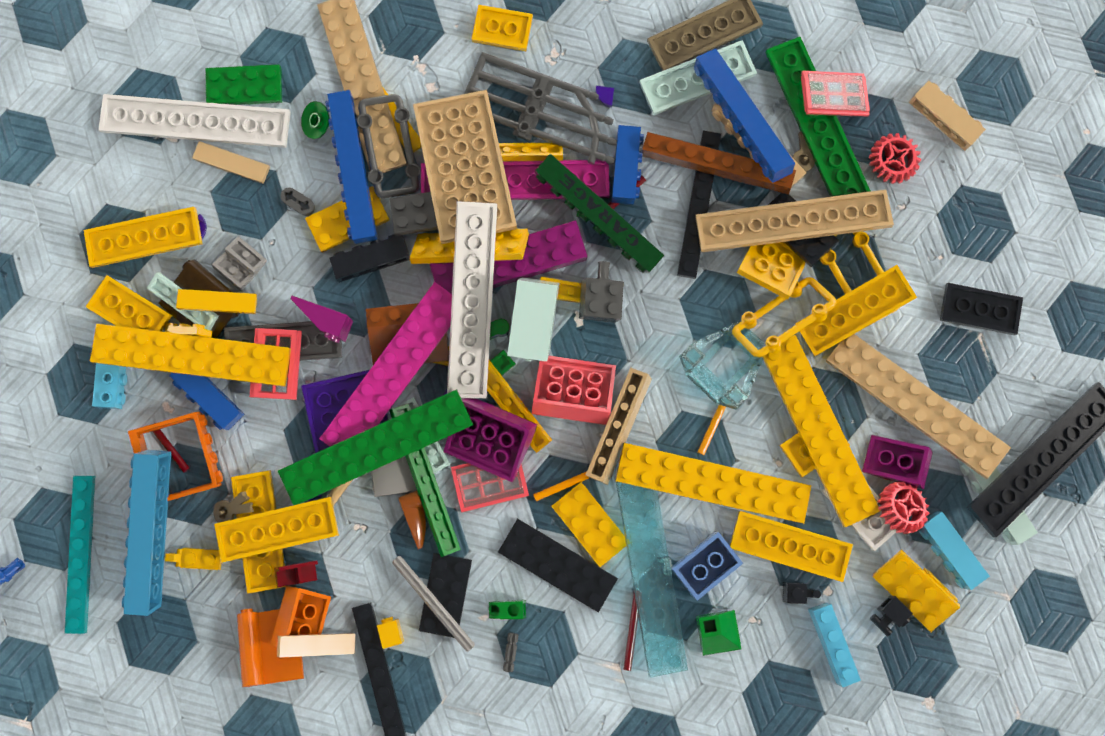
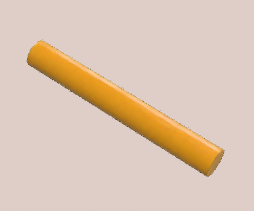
M720 400L697 453L705 455L728 404L727 402Z
M586 472L533 494L536 501L585 481L589 477L586 476Z

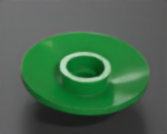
M310 102L302 113L301 126L308 138L319 139L328 129L329 112L322 102Z

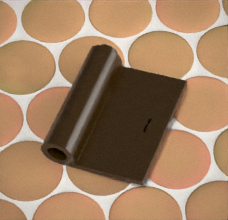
M195 259L188 260L183 264V270L173 282L185 290L232 292ZM162 299L158 303L181 324H188L191 327L195 324ZM214 312L219 317L210 330L212 331L211 338L217 339L231 318H235L241 313Z

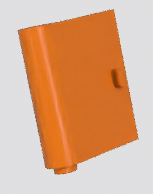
M242 609L241 613L237 614L242 687L304 679L302 656L277 657V647L270 645L280 609L264 612Z

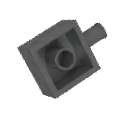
M599 261L598 277L585 278L581 281L579 319L614 323L622 319L624 282L609 279L610 262Z

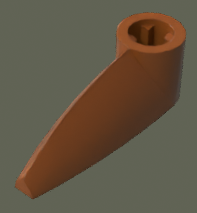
M416 490L398 498L416 546L420 549L424 544L426 521L423 505Z

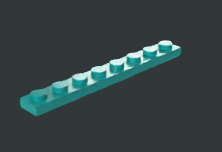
M73 476L65 634H85L88 628L95 476Z

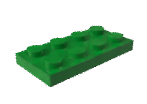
M280 64L205 68L206 103L229 105L282 103Z

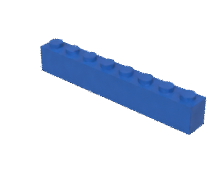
M715 48L697 56L694 66L696 75L701 77L706 90L711 92L715 103L719 104L722 108L725 118L730 120L734 131L739 133L744 146L751 151L754 161L760 164L765 177H768L773 183L792 174L795 166L794 160Z
M350 90L327 94L328 101H325L327 111L331 113L329 126L331 130H334L332 144L334 148H337L338 155H335L336 165L340 166L341 173H338L339 183L343 184L344 191H341L343 203L346 202L347 206L344 214L346 221H349L350 228H347L348 236L355 244L378 240L353 96Z

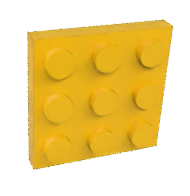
M785 242L755 245L749 247L737 273L788 300L806 262L790 249Z

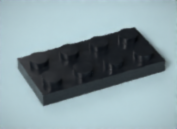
M780 193L768 205L795 202L796 200L788 194ZM831 235L786 241L784 243L812 267L838 244L839 239Z
M946 283L940 321L1017 335L1023 297Z
M434 553L427 588L460 626L472 560L449 555L441 557L439 553ZM424 602L419 631L454 638Z

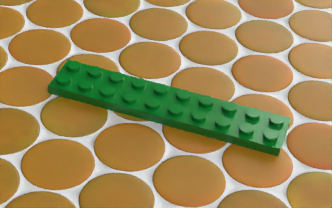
M801 37L767 49L765 52L830 197L871 192L837 116L812 115L805 112L801 72L816 70ZM809 81L810 91L824 92L821 82ZM811 94L812 104L826 105L825 95Z
M456 389L278 470V473L293 505H297L472 426L473 423Z

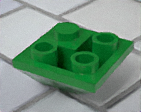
M735 610L696 616L703 656L742 649Z

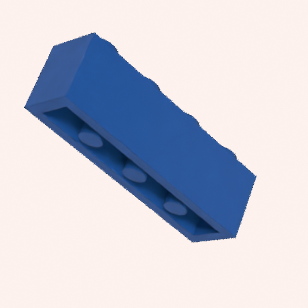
M618 126L611 203L634 205L635 198L639 199L640 187H636V184L641 178V169H638V163H642L643 154L639 151V147L643 145L644 141L641 127Z
M171 373L169 375L174 380L172 384L179 390L183 389L187 393L185 395L187 399L192 403L196 402L200 406L199 410L205 416L209 415L214 420L212 423L219 430L223 428L229 431L245 415L208 377Z

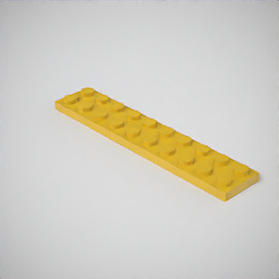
M96 324L90 362L285 387L291 348Z
M796 335L781 344L779 352H769L762 356L843 527H848L881 510H878L879 506Z
M623 443L615 479L616 482L803 524L811 491V485L628 443Z

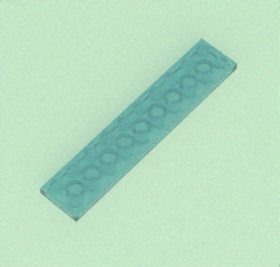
M616 482L648 676L652 678L687 671L688 665L658 492L652 489Z

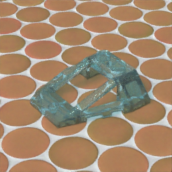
M741 321L693 342L679 356L686 376L716 404L735 410L749 397L759 366H761L763 361L762 357H754L733 336V327ZM744 328L740 331L758 350L766 345L750 329ZM731 339L750 358L724 384L705 365ZM718 340L705 354H703L700 351L709 344ZM750 370L740 388L736 383Z

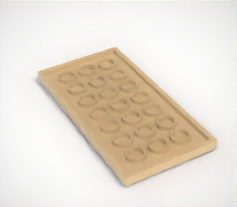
M487 90L413 104L441 244L455 242L457 201L496 203V233L517 229Z

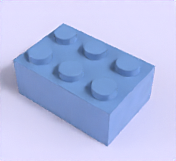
M714 532L670 567V569L692 597L698 601L744 563L719 532Z

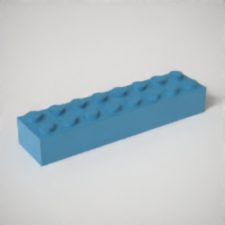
M145 450L134 453V456L131 458L130 465L133 468V472L129 481V487L131 488V496L128 500L130 516L127 519L129 536H127L125 542L128 551L124 561V567L126 568V576L123 579L125 595L122 598L124 614L148 616L160 608L162 604L171 451Z

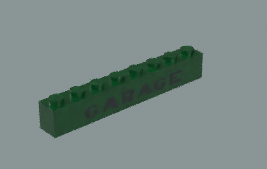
M551 153L535 170L537 174L536 179L543 185L547 183L551 187L550 191L556 197L561 196L566 200L564 204L571 210L575 208L580 213L578 216L587 223L589 221L594 225L593 230L600 236L604 234L608 238L607 242L612 247L616 248L617 246L622 250L621 255L628 261L632 259L636 263L635 267L640 272L650 273L665 256Z

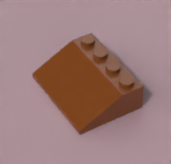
M419 303L366 309L373 365ZM447 332L424 364L449 361Z

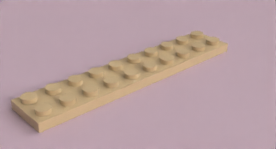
M329 0L317 4L344 91H351L356 117L358 118V104L362 99L385 96L355 0ZM388 103L366 106L367 114L372 117L370 132L378 169L385 173L408 165ZM359 128L361 145L370 170L363 130Z
M886 190L696 215L701 253L892 228L894 225Z
M855 334L841 341L826 359L828 364L985 479L989 478L1011 449L1006 443Z

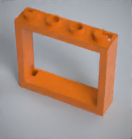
M201 411L128 431L133 452L138 453L148 450L143 434L195 420L212 483L170 494L167 501L222 486L223 476L216 465L218 458L216 453L212 451V437L210 433H207V419L204 414L202 415Z

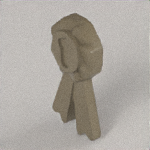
M800 131L798 133L800 150L794 153L793 158L807 172L814 167L815 161Z
M246 491L240 492L231 502L221 500L215 504L213 514L218 523L233 520L235 514L254 512L252 502L243 504L250 499Z

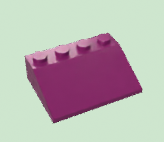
M462 398L473 425L448 436L443 452L513 482L531 444L537 424L477 398Z

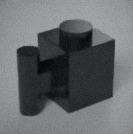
M783 582V602L807 604V597L820 598L821 596L820 591L807 589L806 583Z
M890 595L877 608L883 617L880 619L874 614L870 617V620L888 637L893 632L888 627L890 623L898 628L904 627L910 621L909 617L913 613L896 596Z

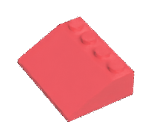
M549 356L547 361H539L532 414L607 425L611 413L616 365Z

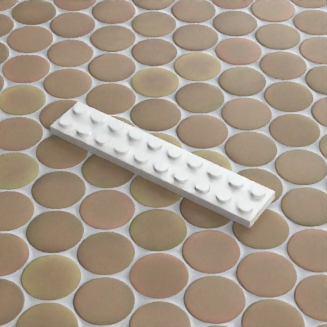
M103 94L99 131L102 133L287 148L291 112L289 109Z
M457 201L447 393L457 389L461 398L487 397L497 220L496 203Z

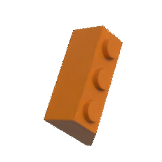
M286 586L270 645L277 647L278 636L322 634L331 596Z

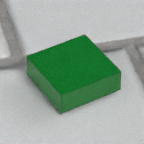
M504 349L490 360L502 376L516 365L511 357L507 356Z

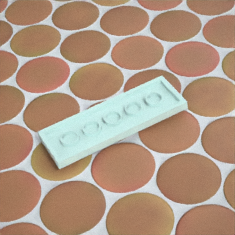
M743 40L717 50L739 82L756 76L757 72ZM696 58L639 81L653 116L711 94L709 90H706L701 77H698L694 71Z

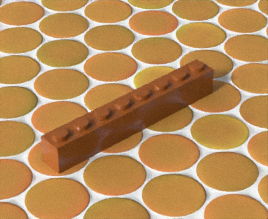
M647 132L642 148L643 157L788 195L796 170H793L792 174L772 183L768 177H765L762 167L754 159Z

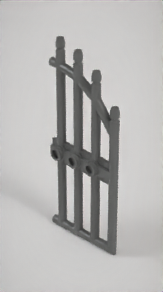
M481 53L464 94L483 91L475 88L478 79L481 78L528 95L526 104L522 105L487 92L489 101L522 112L518 122L492 113L494 122L513 128V135L521 139L530 141L532 136L589 156L587 162L592 165L595 164L596 159L614 165L615 158L598 152L599 141L615 146L617 140L599 133L597 121L612 125L614 119L608 116L605 117L600 113L594 112L586 98L598 100L599 95L597 93L487 53ZM485 62L536 79L532 89L482 71ZM553 86L575 93L583 107L550 96ZM546 102L588 117L591 130L544 113L543 109ZM539 119L592 138L591 149L535 129Z

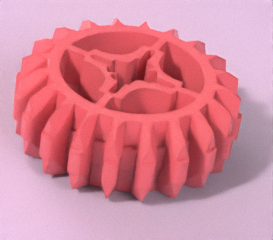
M892 133L888 134L887 138L882 136L880 141L877 140L874 143L875 147H872L870 150L872 154L869 155V159L873 161L869 163V166H875L872 172L879 173L877 178L883 176L884 182L890 179L891 184H894L896 181L898 184L902 183L903 180L908 181L910 176L913 177L916 174L915 170L919 169L918 163L921 162V158L917 157L921 151H915L918 144L912 145L913 139L907 141L906 135L900 138L899 133H896L894 136ZM883 149H884V151H885L884 154H885V156H886V160H885L884 162H883V160H882V150H883ZM906 155H907V158H908V166H907V168L905 167V164H906V163H905V161H904V157H905Z
M900 481L893 482L883 489V492L879 494L880 499L877 501L881 505L878 510L882 511L880 517L885 518L884 524H890V530L896 529V533L909 534L925 526L924 523L928 521L926 516L930 513L926 510L929 505L925 504L927 498L922 497V491H917V486H911V484H905Z

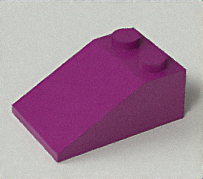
M293 295L290 299L325 334L324 337L335 343L340 341L346 342L353 324V320L348 315Z
M871 435L862 472L889 481H900L905 484H911V486H917L919 489H924L933 452L930 447Z

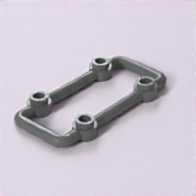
M391 94L362 99L358 104L359 116L357 118V125L363 130L370 166L368 180L373 184L375 194L379 198H390L416 193L419 189L418 176L421 169L414 160L407 125L410 114L404 108L402 98L399 95ZM395 102L397 109L394 118L397 123H400L408 163L405 173L411 179L412 186L382 191L383 173L377 167L370 132L372 117L367 114L366 106Z

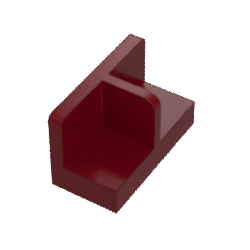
M318 560L274 568L277 587L316 581L315 565L318 564Z

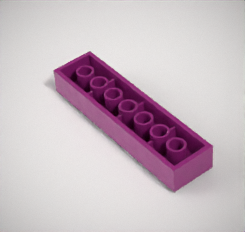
M577 221L529 234L522 260L494 261L493 288L516 282L520 278H530L586 261L587 253ZM454 262L430 263L434 281L452 294Z

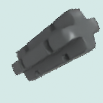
M508 633V643L504 659L506 662H504L503 671L505 672L514 671L513 661H515L516 642H518L519 636L517 633Z

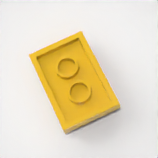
M478 4L472 42L526 52L533 14Z
M799 433L779 445L800 477H804L816 469Z

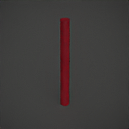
M634 590L623 668V670L631 671L642 594V591Z

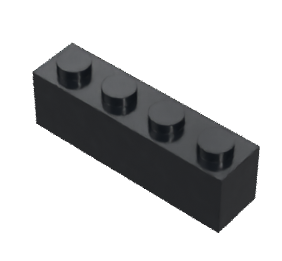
M392 234L386 240H374L370 242V245L364 247L362 245L355 246L351 251H340L329 258L335 278L340 283L409 261L410 254L403 235L395 236V234Z

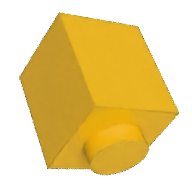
M393 616L381 620L382 623L377 625L383 649L404 642L399 618L393 620Z

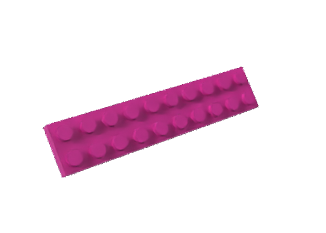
M588 160L560 161L600 198L610 197L608 163L600 160H595L594 165L588 163ZM543 161L503 162L511 200L564 198L561 196L556 197L550 191L551 187L547 183L543 185L536 179L537 174L535 170ZM421 163V193L431 192L425 163Z
M436 282L433 283L320 437L321 441L331 447L380 424L451 326V293Z

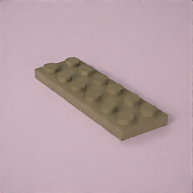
M728 0L647 38V42L661 70L664 71L762 27L763 22L751 0Z

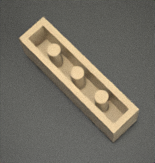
M929 80L909 101L915 109L964 151L986 130L980 121L974 120L966 109L959 107L952 97L945 95L937 84Z

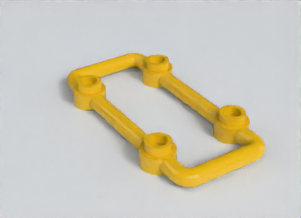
M854 232L852 238L854 246L862 249L876 275H880L884 271L868 245V234L865 232ZM830 250L820 261L822 264L829 266L844 294H847L852 290L835 262L836 253Z
M806 277L800 282L797 281L790 297L797 298L801 296L802 289L807 285H811L828 303L825 305L816 304L809 316L780 336H769L765 341L766 345L759 350L740 331L744 328H754L757 325V319L787 299L778 296L754 313L750 311L745 312L741 317V322L733 327L732 334L754 357H762L769 352L777 353L781 350L783 342L814 321L825 320L827 312L835 307L836 299L817 280L812 277Z

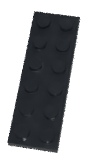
M518 518L498 550V553L598 613L618 580L617 577Z

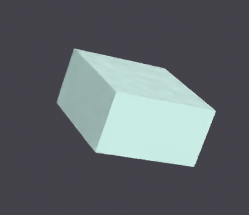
M520 278L517 280L507 356L525 358V361L531 362V359L548 360L559 290L558 282Z

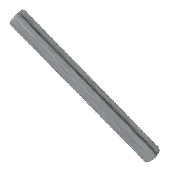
M401 556L396 557L392 564L465 651H470L475 645L474 642Z

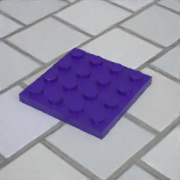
M369 370L301 385L315 453L330 447L321 441L320 437ZM386 414L380 424L389 420L388 414Z

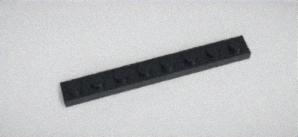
M703 130L700 146L719 150L721 133ZM695 170L677 276L696 279L701 253L696 215L708 213L714 179L712 174Z
M372 602L353 607L352 611L384 735L407 736L386 654L382 648Z

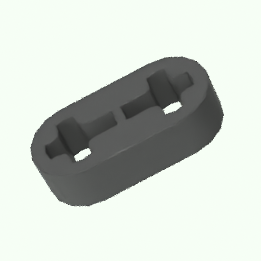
M285 188L281 192V200L303 216H309L314 212V203L297 190ZM292 194L296 201H293L292 199L288 200L286 195ZM300 202L305 205L308 203V206L310 208L308 210H303L302 206L299 204Z

